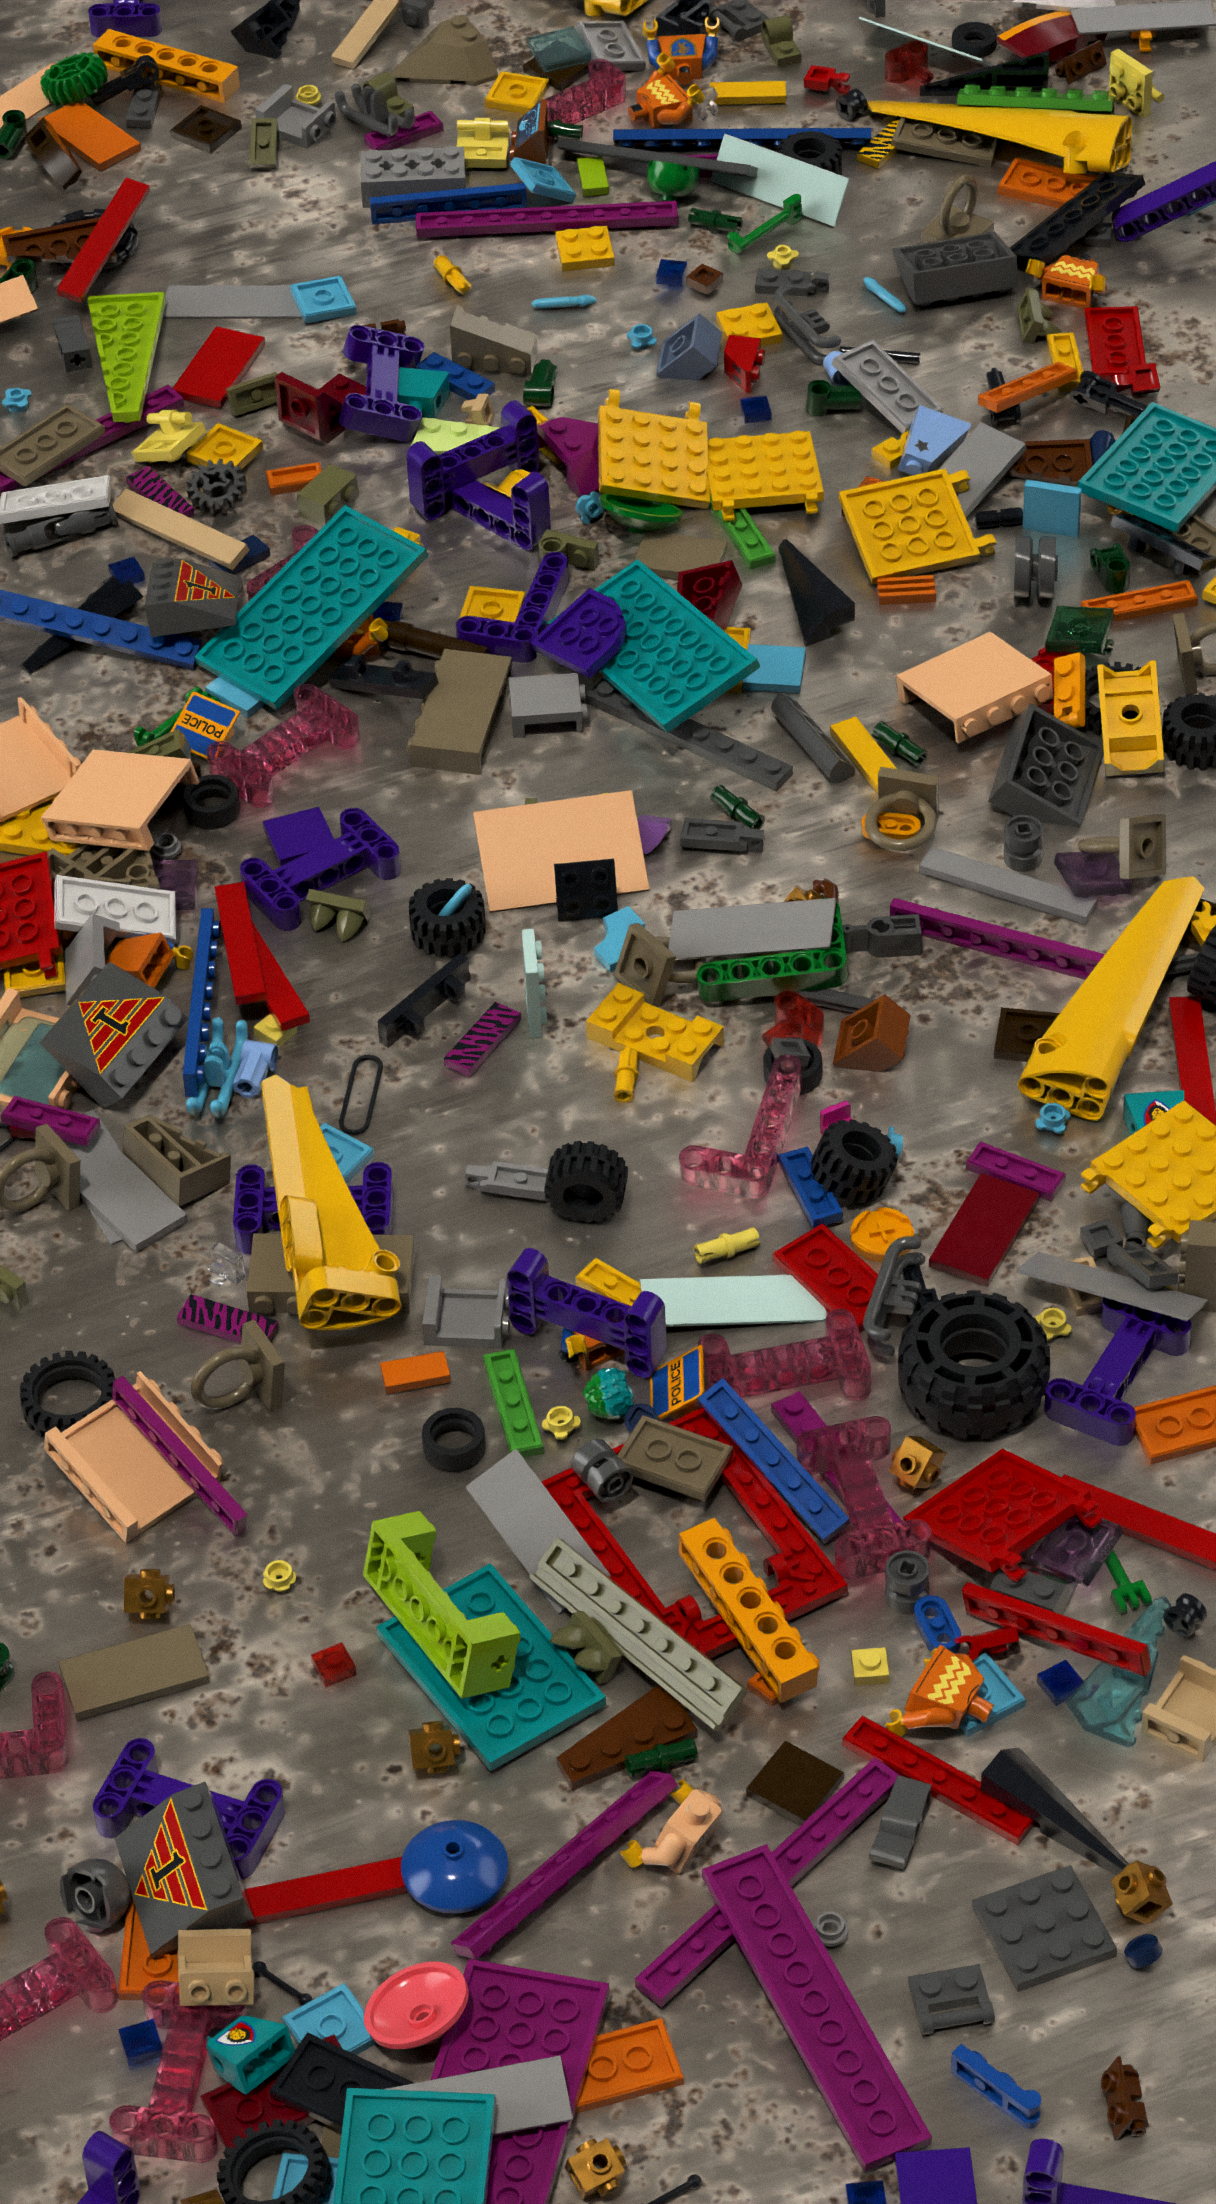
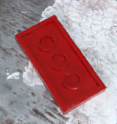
M1138 306L1084 308L1092 372L1103 379L1112 381L1111 377L1114 375H1126L1129 366L1146 364Z
M216 326L173 386V389L185 401L221 409L228 399L225 388L237 385L265 346V337Z
M823 1223L772 1253L773 1262L787 1275H792L854 1337L864 1331V1315L878 1273Z

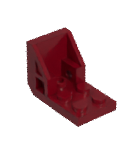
M284 372L275 376L279 421L327 444L346 430L339 423L345 397L351 393L366 395V386L340 373L320 389H316Z

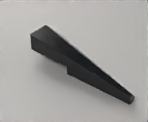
M270 0L230 32L245 52L276 59L282 54V46L287 42L286 36L292 29L301 0Z
M676 0L656 16L658 23L656 36L694 35L702 30L711 0Z
M1049 51L920 86V96H958L959 90L964 89L967 84L980 85L982 90H989L991 86H1006V90H1016V87H1031L1032 90H1042V88L1048 87Z
M787 539L783 540L778 546V551L782 557L787 584L794 610L798 616L799 628L803 635V643L807 647L829 639L830 629L854 621L855 602Z
M113 575L106 578L101 583L102 586L94 593H91L86 598V601L77 609L113 618L144 596L130 580L120 583ZM50 634V638L42 645H39L34 650V653L19 666L27 673H30L76 643L77 640Z
M1019 1747L1000 1750L981 1773V1791L1040 1824V1833L1116 1876L1129 1865L1125 1858Z

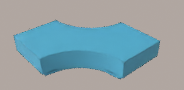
M629 906L603 918V925L607 935L600 944L594 947L595 957L610 973L615 971L629 925L640 923L645 928V923Z

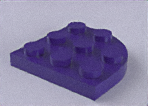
M588 588L537 635L530 644L534 651L591 678L619 652L626 635V621L620 607L614 600Z

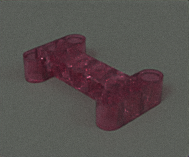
M302 684L297 686L293 692L295 715L241 751L224 741L210 744L207 748L209 774L224 776L232 780L239 790V797L256 808L270 806L274 801L272 781L274 775L327 740L344 750L353 749L359 745L360 730L358 716L312 684Z
M835 1309L827 1314L825 1318V1337L733 1355L730 1353L727 1341L719 1334H706L698 1341V1346H703L705 1391L722 1378L727 1381L742 1399L744 1397L838 1379L842 1394L849 1400L861 1401L866 1399L871 1393V1365L855 1318L848 1310Z
M870 1416L808 1430L801 1433L796 1441V1460L810 1475L828 1471L833 1472L855 1533L841 1536L835 1543V1569L845 1579H856L885 1572L887 1560L896 1552L909 1550L922 1554L926 1559L930 1556L931 1528L926 1522L918 1519L894 1523L871 1463L872 1461L885 1458L891 1450V1424L881 1416Z
M57 1917L47 1923L44 1934L48 1957L0 1985V2041L77 1995L80 1996L90 2010L96 2013H106L116 2007L118 1991L113 1971L70 1918Z
M153 1981L146 1985L142 1991L145 2018L152 2027L168 2029L151 2098L148 2107L123 2105L116 2108L109 2117L111 2135L116 2140L131 2147L134 2155L205 2163L212 2160L218 2152L216 2127L213 2119L204 2114L192 2113L207 2053V2035L214 2027L224 2029L240 2016H248L247 2005L180 2006L179 1982ZM126 2128H133L129 2131H122ZM165 2132H168V2133H169V2134H166V2135H161V2136L159 2135V2134L165 2133ZM198 2137H206L202 2140H195Z

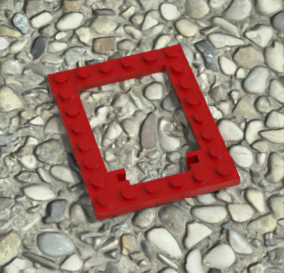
M703 1407L667 1423L733 1446V1456L720 1475V1478L777 1551V1554L763 1561V1568L768 1577L775 1574V1588L768 1590V1595L773 1602L777 1601L780 1604L787 1622L848 1593L846 1581L770 1482ZM624 1444L612 1450L618 1455ZM572 1468L541 1481L609 1572L610 1578L709 1659L740 1645L720 1614L705 1621L702 1620L700 1608L691 1595L679 1599L674 1604L665 1608L586 1500L595 1496V1494Z

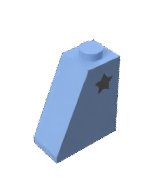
M919 405L911 422L898 470L909 475L933 471L963 443L971 423Z

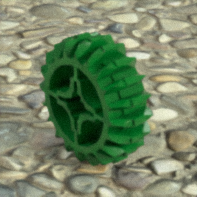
M83 52L79 55L74 54L62 61L58 60V63L51 65L50 69H47L41 76L42 92L49 102L55 105L74 104L76 101H82L84 98L90 97L91 94L97 93L98 89L102 88L104 83L107 82V67L99 55L93 52Z

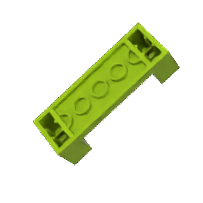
M420 1511L372 1521L363 1576L461 1699L510 1687L512 1673L515 1669L517 1648L521 1639L520 1631L504 1612L467 1620L465 1615L450 1600L448 1594L440 1588L429 1572L432 1564L433 1545L436 1541V1530L433 1524Z

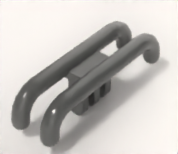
M782 285L774 292L773 298L777 305L774 310V317L777 323L813 362L823 365L827 355L819 353L812 344L820 348H833L840 345L841 338L839 336L821 337L820 334L827 332L830 329V325L815 309L799 314L793 308L792 302L784 298L792 293V285Z
M905 1236L889 1245L864 1315L863 1327L868 1335L867 1343L869 1348L876 1355L889 1358L895 1354V1349L892 1345L881 1342L888 1341L891 1338L890 1331L884 1329L888 1313L913 1314L914 1304L918 1300L917 1294L920 1293L922 1288L920 1283L901 1280L900 1277L906 1267L924 1264L925 1256L922 1253L912 1252L898 1257L903 1250L920 1248L921 1240L918 1237Z

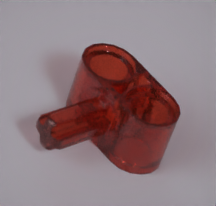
M919 40L911 41L885 54V79L887 82L899 84L916 78L919 82L926 85L933 80V74L927 70L928 45L925 42Z
M794 991L780 992L774 1000L775 1026L762 1035L765 1045L769 1047L773 1037H797L806 1039L816 1046L820 1045L824 1040V1014L822 1010Z

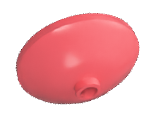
M423 1962L406 1967L386 1979L370 1997L364 2012L366 2030L377 2044L386 2048L412 2049L429 2044L449 2031L462 2015L469 1996L467 1982L456 1967L444 1962Z

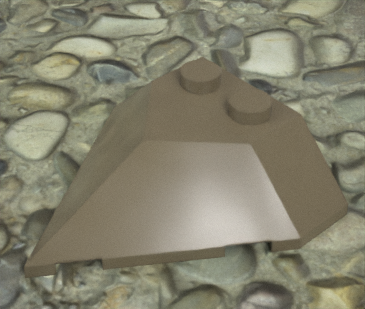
M465 15L455 16L452 19L441 22L389 73L395 82L397 78L410 80L411 83L451 85V81L454 80L466 81V85L477 86L496 80L498 77V72L486 39Z
M82 844L68 856L63 855L54 848L47 852L50 857L53 882L56 875L160 889L149 851Z

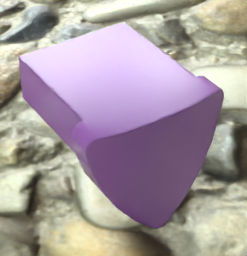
M642 815L637 818L643 853H650L661 843L666 833L671 830L672 819Z

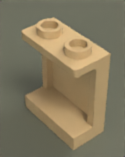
M1182 1655L1179 1660L1178 1672L1155 1705L1149 1702L1144 1709L1141 1733L1204 1762L1216 1744V1670L1200 1660Z
M251 1929L178 1930L177 1964L180 2006L254 2005Z

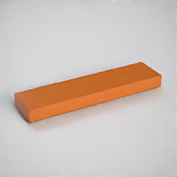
M1058 361L978 395V405L998 413L1076 380L1077 370Z
M1189 580L1080 601V610L1089 627L1198 606V597Z

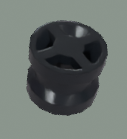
M852 89L847 95H842L836 99V109L839 115L848 121L853 119L856 114H862L868 108L866 97L858 89Z
M1185 1593L1176 1600V1606L1169 1607L1163 1615L1168 1628L1173 1633L1184 1638L1189 1637L1195 1631V1625L1201 1624L1207 1618V1611L1202 1602L1193 1595Z

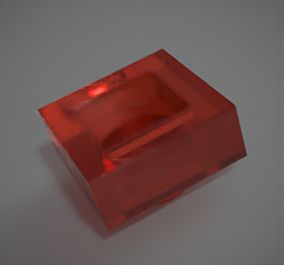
M342 1642L311 1654L312 1665L325 1688L357 1675L356 1666Z

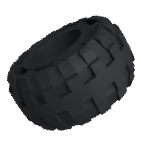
M967 1290L966 1294L959 1295L953 1292L941 1296V1300H938L936 1303L933 1301L927 1303L916 1313V1316L912 1318L910 1323H907L902 1332L901 1343L898 1348V1382L901 1394L906 1395L907 1405L919 1419L923 1420L926 1418L929 1427L939 1432L944 1430L951 1432L953 1437L967 1439V1436H980V1439L992 1438L998 1432L1008 1433L1018 1428L1022 1420H1028L1041 1406V1399L1045 1395V1388L1050 1378V1346L1047 1345V1335L1042 1326L1039 1325L1036 1318H1033L1028 1313V1309L1020 1303L1015 1302L1013 1304L1007 1300L1006 1296L997 1293L992 1295L981 1294V1290ZM977 1353L994 1357L998 1361L986 1366L971 1367L956 1363L950 1357L960 1354Z

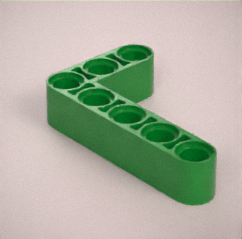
M836 902L830 948L704 963L698 968L696 974L700 997L707 1002H720L836 988L845 984L848 979V969L839 904Z

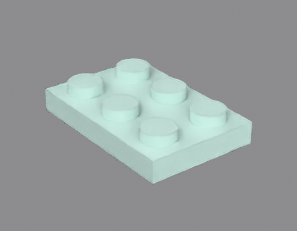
M523 929L521 931L530 1038H542L541 1025H547L546 1006H540V1003H546L545 985H539V982L545 981L543 963H537V960L542 959L541 941H535L534 929Z

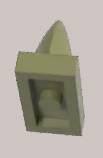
M1027 288L1017 307L1023 341L1033 344L1037 335L1047 336V334L1061 333L1062 331L1057 326L1044 319L1051 317L1054 313L1045 304L1040 302L1038 290Z
M273 372L225 388L231 413L237 416L276 403L275 376L278 373Z
M309 889L306 898L310 907L309 919L314 930L317 931L323 928L336 916L337 932L342 942L353 936L362 922L369 923L372 914L367 902L361 899Z
M584 1611L573 1612L568 1625L554 1632L550 1639V1643L571 1649L576 1655L574 1664L589 1671L599 1684L611 1681L622 1658L619 1651Z

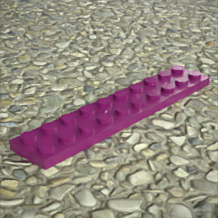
M765 1844L702 1869L701 1877L864 2172L894 2160L895 2153L912 2152L930 2145L932 2136L768 1845Z

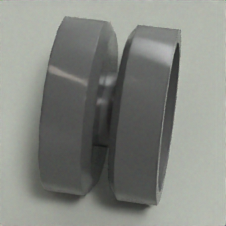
M1016 535L1014 598H1029L1031 595V581H1037V596L1039 599H1054V581H1057L1058 575L1056 537L1042 536L1039 539L1038 554H1033V539L1031 536Z

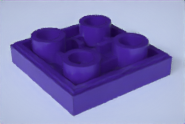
M319 806L262 821L264 832L280 867L334 840Z
M970 2147L895 2153L900 2204H977Z

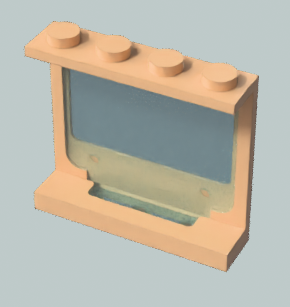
M8 988L0 999V1105L8 1106L12 1098L18 1096L67 1109L70 1106L73 1094L77 1088L82 1086L39 1043L60 1018L22 1008L19 991Z

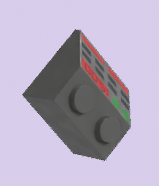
M1021 1561L1017 1565L1026 1571V1576L1014 1582L1000 1568L989 1587L990 1590L1063 1615L1078 1586V1581Z

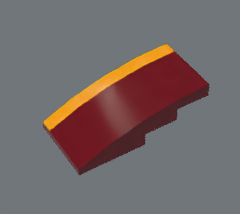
M1056 11L1021 23L997 36L996 41L1021 58L1049 51V62H1059L1066 57L1067 52L1079 51L1085 48L1090 41H1105L1107 33L1079 35L1071 12Z

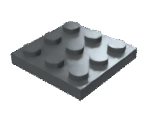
M1071 1865L984 1895L972 1901V1908L1017 1992L1117 1957V1947Z

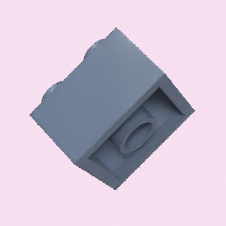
M699 313L662 341L656 375L659 378L699 380L705 374H711L718 366L717 360L721 349L720 344L723 332Z

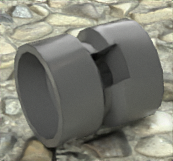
M1018 815L1010 818L1006 822L1004 829V862L1007 867L1018 872L1034 870L1042 862L1043 825L1040 820L1029 815Z
M594 1439L585 1443L573 1456L571 1468L600 1501H614L622 1496L631 1486L633 1472L621 1458L617 1457V1454L604 1440Z
M904 1550L896 1552L887 1560L885 1567V1601L892 1611L904 1615L914 1614L915 1603L920 1598L929 1595L930 1566L928 1560L922 1554Z

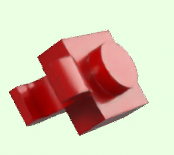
M811 65L803 79L804 88L828 91L832 87L839 94L845 95L850 91L851 86L844 85L843 83L848 82L850 74L844 72L836 73V68Z
M1155 363L1129 366L1126 375H1114L1111 377V382L1117 384V393L1131 388L1132 396L1159 392L1161 388Z
M1005 1627L973 1636H958L954 1639V1642L967 1643L969 1646L967 1655L973 1661L978 1657L983 1648H988L989 1654L1009 1650L1008 1643L1019 1641L1017 1627Z

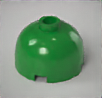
M649 160L647 181L653 192L662 195L661 200L677 201V198L687 197L694 191L698 183L700 168L687 166L686 168L676 163Z

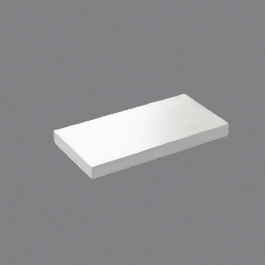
M106 475L2 492L0 499V524L109 507L112 488L111 478Z
M56 875L54 881V929L79 932L93 913L119 922L120 932L116 937L127 939L147 933L162 932L167 941L175 942V891Z

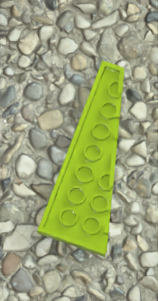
M165 292L88 296L87 301L113 422L131 423L140 421L166 305Z

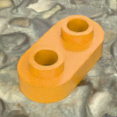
M881 812L877 818V827L880 832L892 839H908L916 836L921 831V823L913 815ZM865 814L861 820V832L864 837L871 840L865 828Z

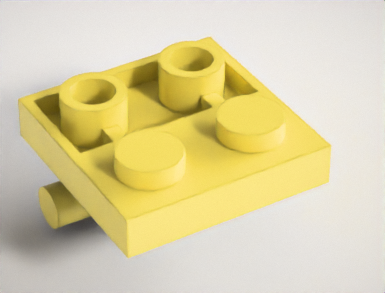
M1120 49L1112 51L1110 53L1108 95H1113L1115 100L1142 118L1150 115L1151 99L1157 103H1161L1164 100V94L1156 90L1152 84L1153 71Z
M475 117V120H457V130L459 131L456 147L464 146L465 168H507L510 145L509 120H491V118Z
M162 410L159 413H149L146 418L148 424H160V427L131 453L136 462L148 461V463H154L157 461H167L172 463L179 460L187 448L196 445L199 441L198 439L206 432L203 422H191L192 414L190 412Z

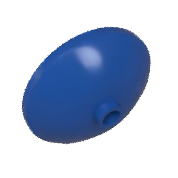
M465 1820L442 1821L423 1829L408 1843L401 1860L402 1880L408 1893L418 1903L431 1910L443 1913L472 1911L491 1901L504 1886L508 1875L507 1852L501 1840L491 1830L480 1824ZM457 1851L455 1854H450L449 1852Z

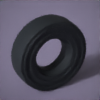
M982 22L963 23L957 26L952 33V47L955 50L978 58L985 57L996 49L997 33L992 26ZM979 38L982 39V41L970 42L966 39Z

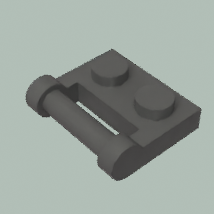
M732 0L718 7L711 5L706 15L712 22H717L718 17L720 25L737 42L761 33L762 20L770 19L747 0Z
M980 1964L908 1976V1985L922 2035L934 2033V2029L978 2021H982L983 2024L995 2022L992 2002L988 1996ZM976 2004H977V2006H978V2007L967 2008V2009H961V2010L950 2011V2012H944V2013H938V2014H933V2015H931V2013H930V2012L942 2011V2010L953 2009V2008H959V2007L970 2006V2005H976Z

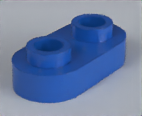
M934 1595L920 1598L914 1606V1621L929 1651L931 1652L933 1649L938 1648L939 1645H942L952 1653H957L961 1643H955L954 1639L961 1636V1631L946 1601Z

